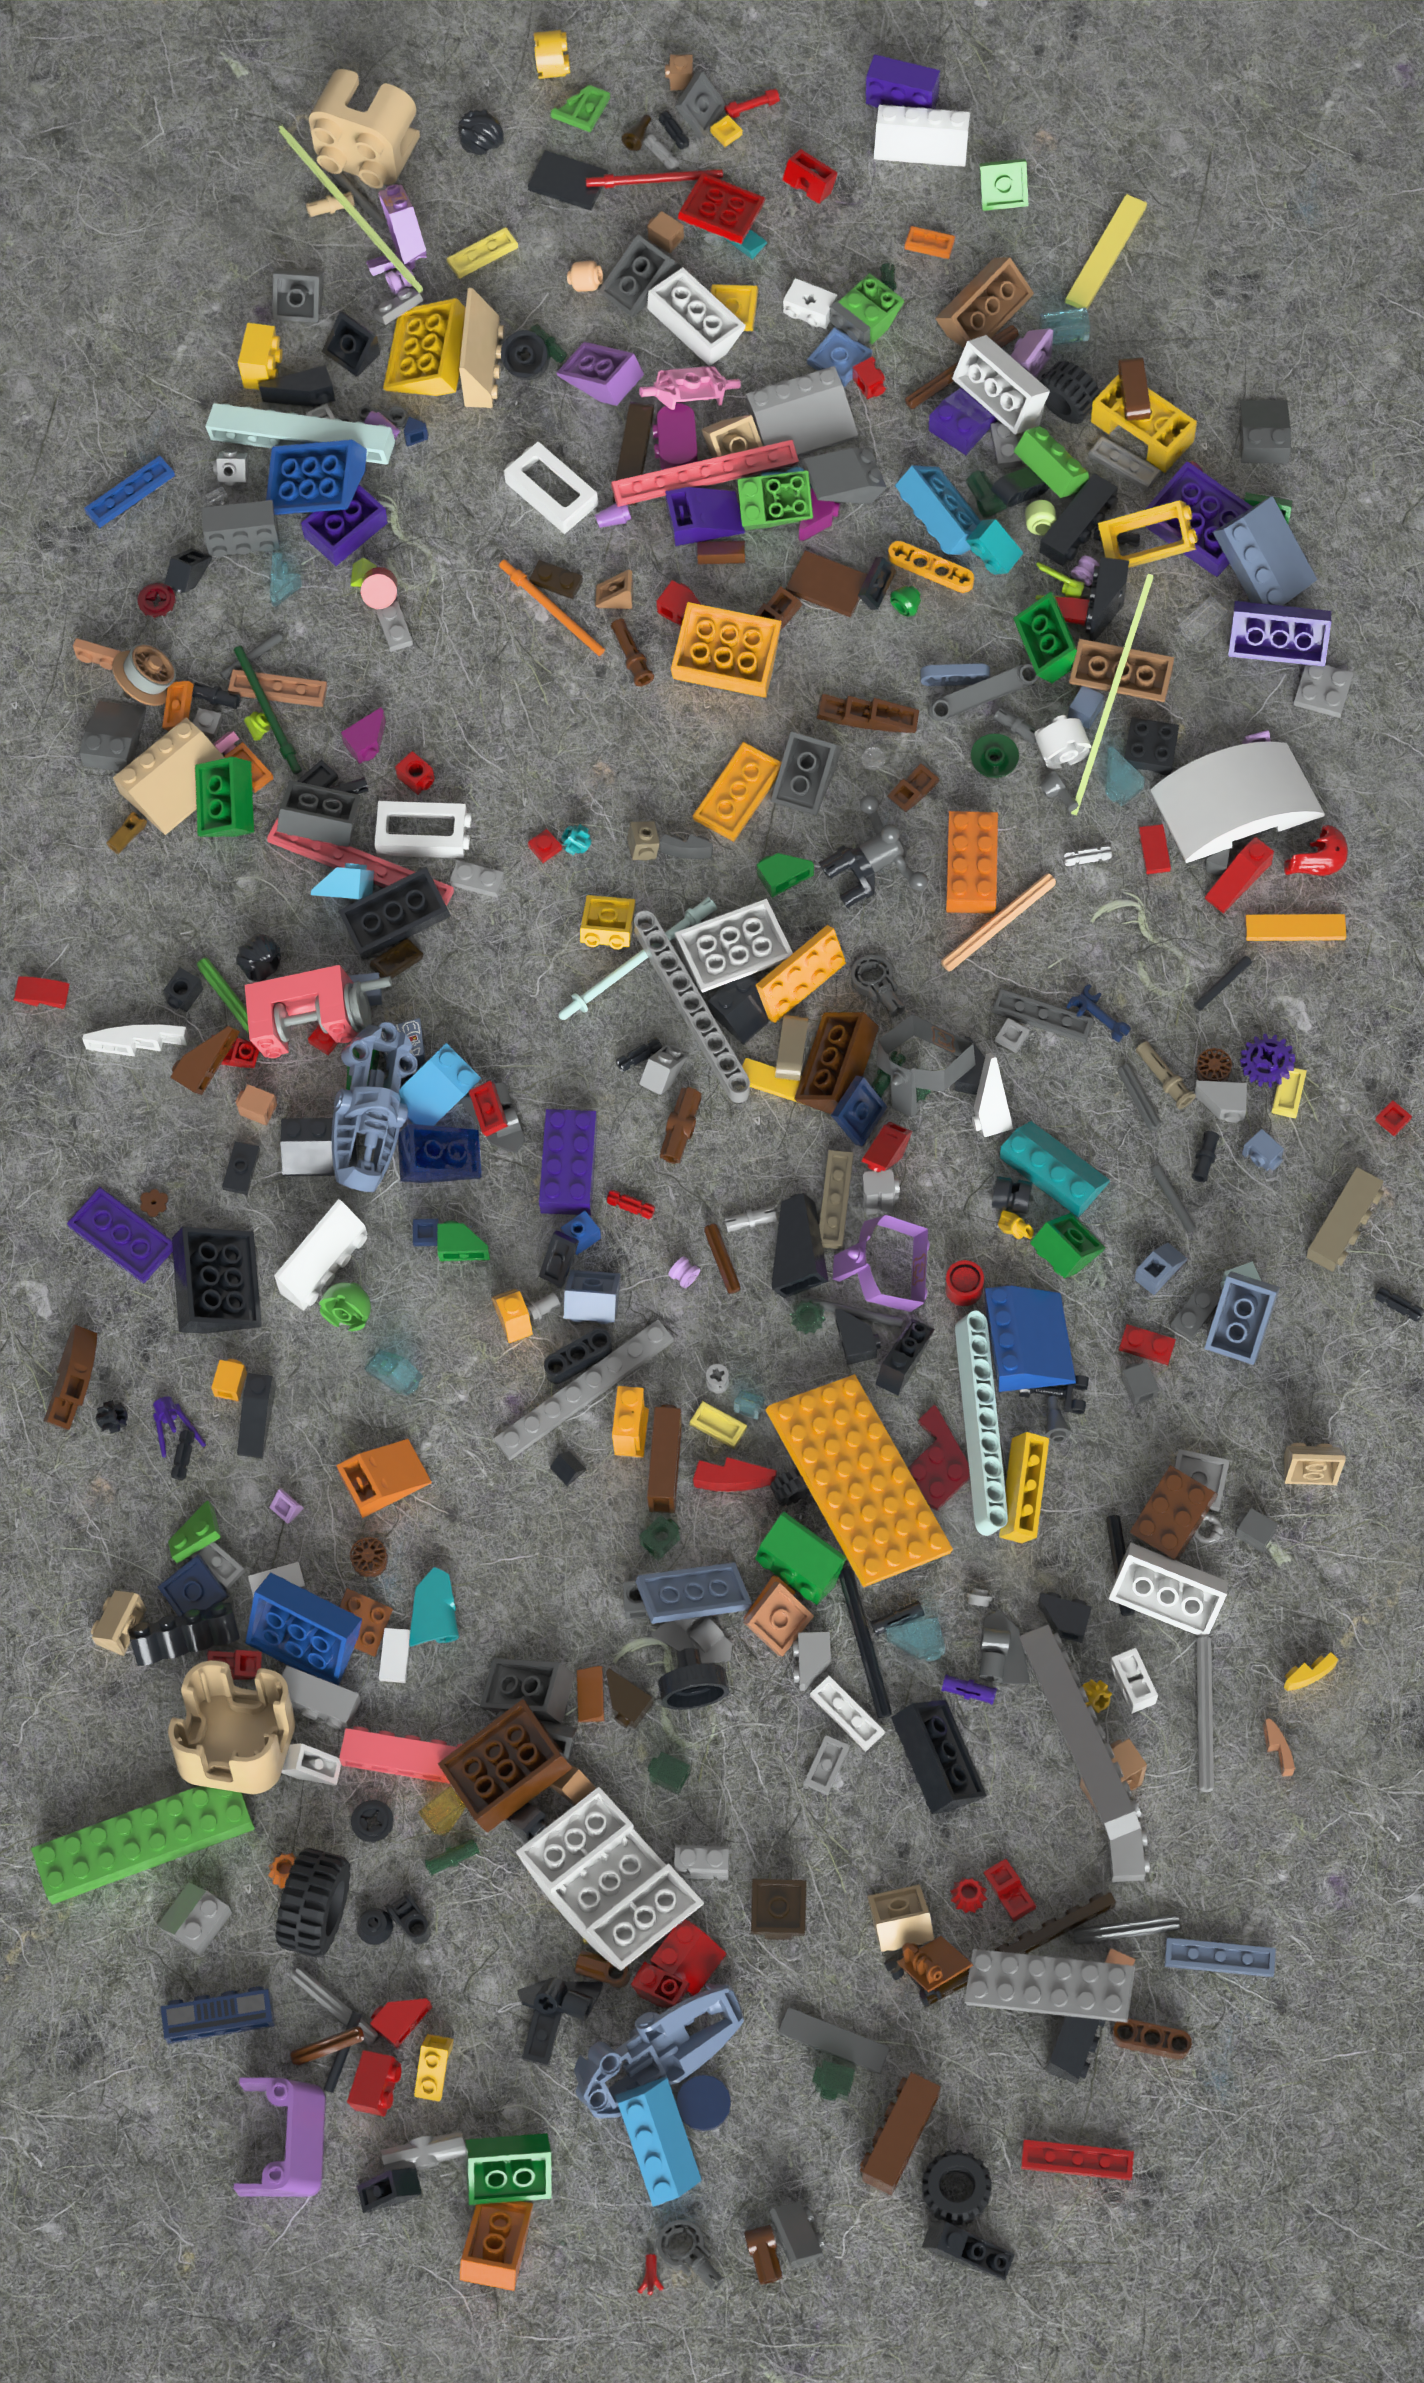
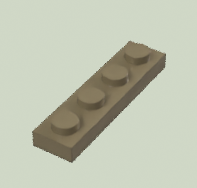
M828 1150L819 1225L823 1248L843 1250L854 1152Z

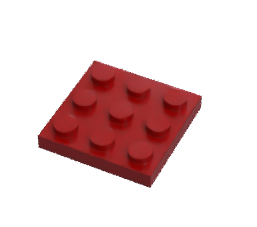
M702 173L680 209L677 219L727 238L730 241L742 244L764 205L765 197Z

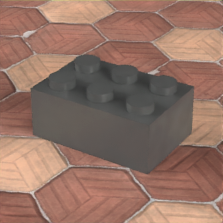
M272 500L201 508L203 534L209 556L244 555L250 552H270L280 549L278 523Z
M289 780L280 806L277 832L349 847L358 819L361 795Z

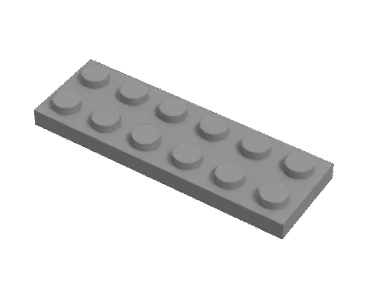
M973 1949L971 1963L973 1966L969 1970L965 1995L966 2005L1128 2022L1135 1968L1132 1965Z

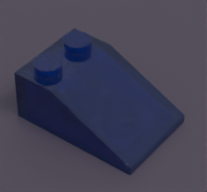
M408 1124L399 1132L400 1181L432 1183L480 1179L482 1177L479 1130Z

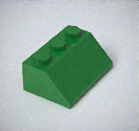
M1049 592L1013 619L1036 675L1053 684L1071 671L1077 648L1054 593Z
M228 757L195 765L198 836L236 837L254 833L251 761L237 757Z
M783 1512L761 1543L755 1560L763 1568L770 1570L784 1583L800 1592L804 1598L818 1605L835 1587L847 1557Z
M548 2133L465 2139L469 2205L551 2199V2148Z

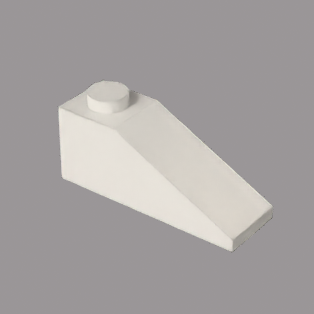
M992 1053L986 1054L974 1104L975 1116L972 1117L975 1131H979L984 1137L1013 1129L997 1059Z

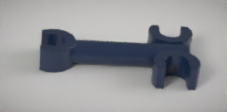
M1086 985L1078 997L1075 996L1069 1000L1066 1007L1069 1009L1071 1006H1077L1079 1008L1076 1014L1077 1017H1081L1087 1009L1111 1030V1037L1116 1042H1120L1124 1035L1127 1036L1129 1034L1130 1026L1124 1022L1117 1023L1098 1007L1096 1003L1100 999L1101 993L1099 992L1094 996L1089 994L1091 985Z

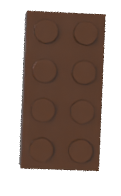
M913 2072L910 2073L908 2079L905 2077L901 2079L896 2090L897 2102L896 2104L890 2102L884 2115V2122L886 2124L884 2128L878 2127L873 2137L872 2147L874 2149L872 2153L866 2152L861 2162L860 2172H862L863 2182L891 2196L893 2195L940 2097L941 2086Z

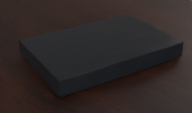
M545 150L529 181L528 191L591 211L603 186L586 187V178L604 177V174H608V170Z

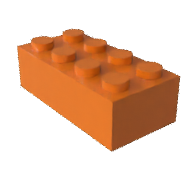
M949 811L946 912L995 914L998 812Z

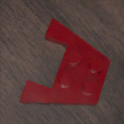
M933 1405L918 1420V1424L935 1441L908 1467V1470L929 1507L938 1511L970 1479L969 1463L940 1411Z

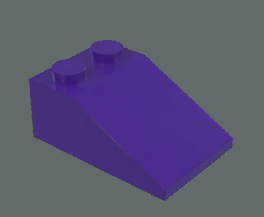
M961 387L945 398L929 415V431L964 455H967L990 429V424L997 421V418Z

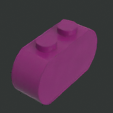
M676 403L673 410L664 406L657 413V424H653V436L659 440V444H654L655 459L660 458V468L665 470L698 462L694 411L689 406L681 403Z

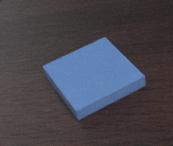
M834 327L807 359V364L818 371L835 366L842 385L845 387L853 378V366L870 358L872 350L858 341H853L848 335Z

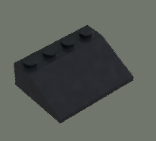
M182 1226L172 1237L179 1332L206 1334L260 1328L262 1323L254 1232Z

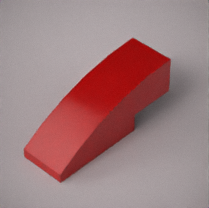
M728 1457L724 1467L699 1460L693 1483L695 1488L710 1491H747L771 1485V1482L777 1478V1470Z

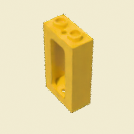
M1179 500L1098 523L1105 558L1128 560L1130 568L1196 550L1197 535L1195 529H1191L1190 519H1192V512L1190 506ZM1174 518L1179 520L1182 532V539L1180 541L1121 556L1117 542L1118 534Z

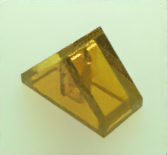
M450 1786L418 1813L434 1834L446 1836L466 1806Z

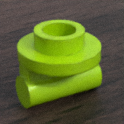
M254 711L244 719L254 741L260 740L263 737L262 735L270 730V725L265 714L262 712Z

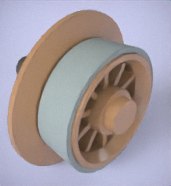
M137 644L132 647L131 651L118 653L112 662L114 677L124 690L123 694L126 698H134L141 703L151 706H159L166 703L167 689L175 681L176 672L172 662L163 652L148 644Z

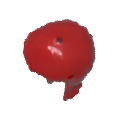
M1323 826L1320 837L1315 842L1310 843V846L1317 847L1318 851L1315 853L1293 855L1291 859H1287L1284 862L1285 875L1306 873L1327 876L1339 871L1344 866L1348 856V846L1344 835L1334 826Z

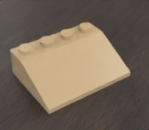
M468 288L459 367L465 407L493 408V400L498 399V385H495V381L500 379V365H497V361L501 359L502 345H499V341L504 339V325H500L499 315L473 288Z
M185 718L115 775L113 779L119 793L166 835L197 809L195 765L224 759L225 757L200 729Z

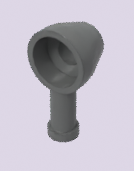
M1055 771L1049 773L1040 784L1043 793L1047 798L1060 796L1069 812L1076 810L1079 804L1069 794L1060 777Z

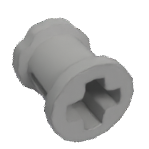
M713 1364L706 1371V1384L709 1391L721 1394L729 1386V1373L722 1364ZM718 1376V1378L722 1380L717 1382V1380L713 1379V1377Z

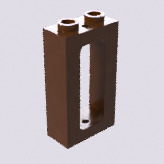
M670 1404L655 1407L647 1497L649 1512L675 1514L682 1437L681 1408Z

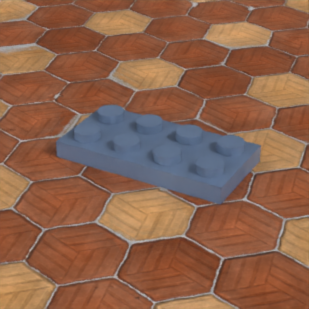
M735 1562L638 1575L636 1579V1584L651 1624L746 1611L750 1609L752 1604Z

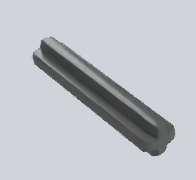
M1127 1063L1120 1066L1118 1073L1148 1129L1154 1131L1160 1128L1161 1120L1131 1065Z

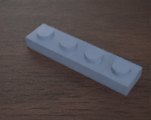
M1167 1938L1164 1967L1274 1977L1276 1948Z

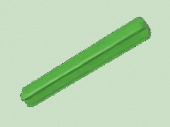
M208 958L198 961L197 966L200 972L249 1034L246 1007Z

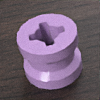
M1082 556L1078 561L1079 565L1075 566L1071 571V575L1075 580L1085 583V586H1090L1093 582L1094 567L1100 566V564L1089 556Z
M683 1256L672 1266L668 1275L672 1279L680 1281V1286L687 1288L698 1277L700 1268L692 1266L689 1263V1259Z

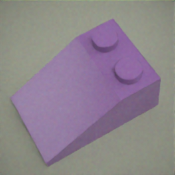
M583 342L557 371L558 377L600 402L615 406L623 400L644 375L634 353Z

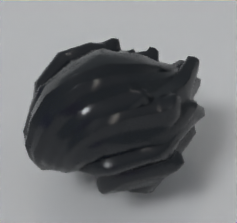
M486 109L482 111L469 110L458 122L459 142L467 153L483 155L488 150L496 149L503 144L504 133L500 122L490 115Z
M259 932L255 933L253 937L247 940L245 945L239 947L236 964L240 966L249 980L255 982L263 981L273 974L280 965V946L272 937Z

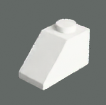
M302 1743L290 1744L281 1773L296 1779L337 1785L341 1762L338 1757Z

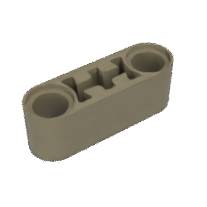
M791 1015L783 1016L775 1078L800 1081L809 1018Z

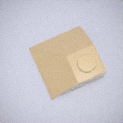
M751 414L721 420L701 429L708 450L713 458L763 447Z

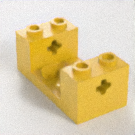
M1118 374L1093 401L1091 422L1107 434H1110L1118 425L1123 427L1148 445L1146 461L1166 473L1194 442L1197 421L1149 388L1151 418L1126 421Z

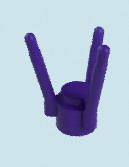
M165 1396L153 1403L156 1412L153 1414L156 1422L163 1458L167 1454L162 1422L168 1423L171 1431L175 1433L177 1429L174 1420L177 1418V1415L189 1431L195 1433V1439L202 1447L206 1446L200 1434L182 1412L180 1405L174 1404L172 1397Z

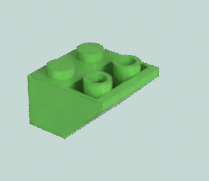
M869 273L839 303L870 327L869 342L873 344L889 329L903 305L904 299Z

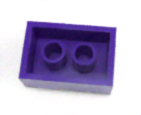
M874 54L866 75V104L879 108V105L935 109L939 99L940 70Z
M358 485L348 509L313 512L301 522L304 538L333 565L337 566L384 527L388 520L385 507L363 487Z

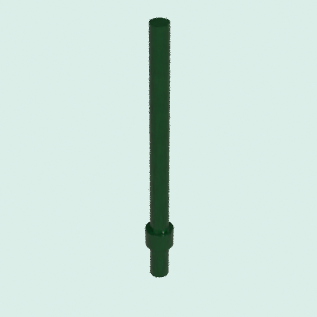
M235 647L234 652L280 745L279 751L283 759L287 760L294 775L300 773L302 769L295 756L296 751L292 743L288 742L243 647Z

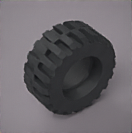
M313 1848L300 1851L286 1879L277 1913L275 1937L277 1944L282 1949L315 1958L324 1956L328 1952L338 1931L349 1891L351 1867L344 1856Z

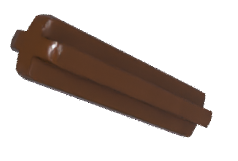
M715 1223L704 1227V1232L727 1292L729 1294L737 1293L741 1289L740 1283L718 1226Z
M355 2026L293 2050L290 2053L291 2062L293 2065L299 2066L362 2042L364 2040L363 2030L361 2027Z

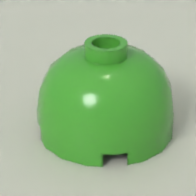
M340 1282L332 1285L326 1290L319 1302V1305H321L319 1311L326 1321L336 1327H339V1322L349 1325L348 1331L361 1330L368 1321L371 1311V1301L368 1294L356 1283Z

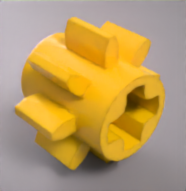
M1090 1679L1089 1682L1081 1686L1084 1688L1089 1702L1085 1703L1087 1707L1092 1705L1093 1710L1100 1713V1711L1109 1706L1112 1693L1107 1690L1108 1685L1102 1680L1096 1683Z

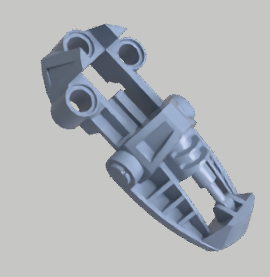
M384 1022L378 1026L368 1025L341 1052L343 1063L350 1067L349 1075L352 1076L350 1090L340 1089L335 1096L331 1134L333 1167L338 1183L364 1192H375L390 1164L397 1143L399 1129L408 1118L407 1105L400 1103L399 1089L401 1078L413 1073L417 1068V1059L410 1053L413 1047L406 1033L398 1032L397 1028L390 1022ZM381 1031L386 1034V1041L381 1038ZM353 1048L358 1051L359 1059L353 1055ZM373 1049L388 1053L386 1069L389 1071V1075L385 1080V1073L382 1070L371 1069L369 1073ZM400 1060L405 1063V1065H406V1070H403V1069L400 1067V1065H399V1061H400ZM356 1133L366 1135L364 1141L366 1149L363 1160H359L356 1167H348ZM373 1148H375L374 1158H373V1163H372V1162L370 1161V1159H371V1155H372V1150H373Z
M706 1984L707 1991L676 2004L660 2015L654 2012H647L639 2016L635 2021V2028L629 2031L631 2039L615 2050L605 2042H597L590 2047L588 2060L580 2055L574 2068L578 2081L576 2096L590 2109L593 2117H620L621 2113L615 2095L653 2082L660 2076L661 2078L667 2077L670 2085L676 2084L712 2058L744 2022L739 2001L730 1985ZM705 2012H708L710 2015L720 2013L725 2018L691 2036L688 2035L685 2029L686 2026L695 2022L694 2018ZM622 2064L627 2076L607 2088L605 2082L620 2072L619 2069Z

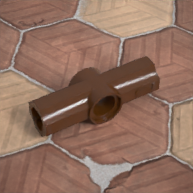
M681 1088L674 1112L672 1111L669 1115L665 1140L660 1150V1158L668 1163H681L687 1141L693 1135L696 1124L695 1117L702 1098V1093L694 1088Z

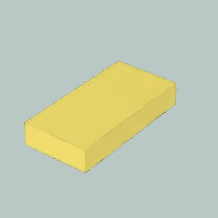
M1294 1068V1071H1289V1079L1281 1078L1282 1084L1277 1085L1271 1113L1296 1118L1307 1070Z
M702 1401L690 1420L691 1426L735 1449L747 1429L746 1424Z

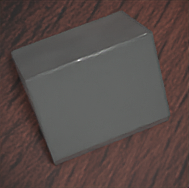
M1225 849L1207 857L1206 872L1221 877L1227 869L1230 850Z

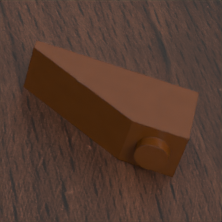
M227 1026L182 1056L172 1068L173 1073L170 1078L192 1092L203 1095L240 1031Z

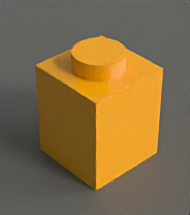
M219 1359L211 1387L215 1397L240 1401L247 1376L246 1368L242 1362L235 1359H227V1361Z

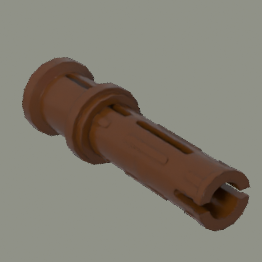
M622 618L614 620L610 626L626 656V667L628 670H631L634 676V684L636 686L649 684L654 679V674L646 665L647 659L645 655L641 654L637 649L625 620Z

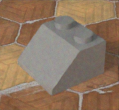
M188 1882L157 1927L201 1957L230 1917L232 1911L227 1904L208 1891Z

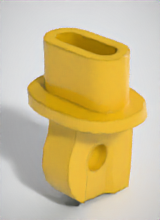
M1005 1210L1002 1211L998 1226L1003 1233L1012 1234L1017 1239L1022 1237L1031 1239L1033 1237L1034 1230L1021 1217Z

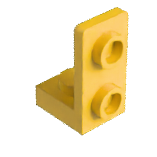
M427 2034L421 2045L415 2097L441 2101L447 2060L453 2049L454 2039Z

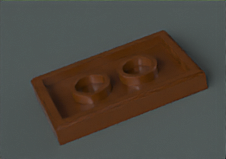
M805 550L786 586V590L796 597L851 618L860 601L858 594L868 574Z

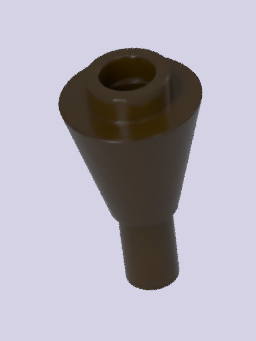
M644 115L638 124L622 135V143L628 150L639 151L642 148L646 128L652 120L649 115Z

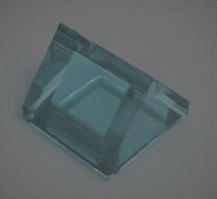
M741 1390L735 1398L734 1412L758 1420L766 1398Z

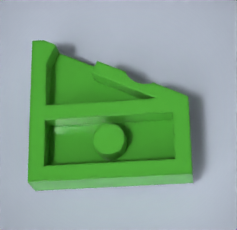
M589 85L581 90L578 95H573L567 99V104L557 109L555 107L552 109L551 118L591 133L610 100V93Z
M206 1501L169 1539L168 1544L171 1557L176 1563L181 1562L221 1538L214 1506L209 1501Z

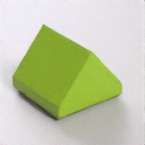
M364 557L355 562L352 567L350 585L361 587L362 579L366 572L377 566Z

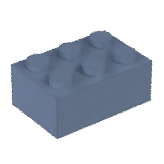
M1231 1271L1226 1277L1204 1349L1254 1365L1258 1359L1280 1287Z

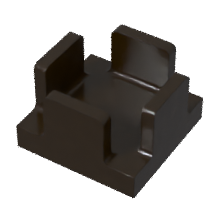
M752 1879L751 1935H765L766 1940H792V1936H805L806 1880Z

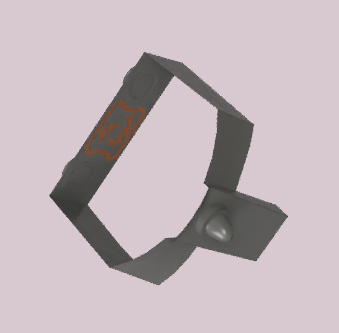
M911 1015L879 1039L876 1065L891 1075L892 1108L910 1117L917 1114L916 1088L945 1091L976 1065L973 1043L915 1015ZM915 1035L959 1057L945 1070L929 1071L915 1068L909 1070L898 1066L891 1061L888 1054Z

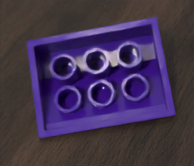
M1187 461L1145 510L1179 500L1189 505L1192 512V519H1190L1191 529H1195L1197 543H1195L1196 550L1183 554L1215 577H1218L1230 563L1213 531L1251 509L1252 506ZM1177 518L1145 526L1168 544L1182 539L1180 523Z

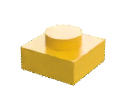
M728 115L710 127L711 134L724 147L742 136V129Z

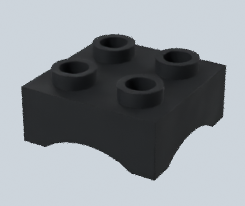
M1131 717L1123 769L1149 770L1165 776L1170 775L1179 725Z

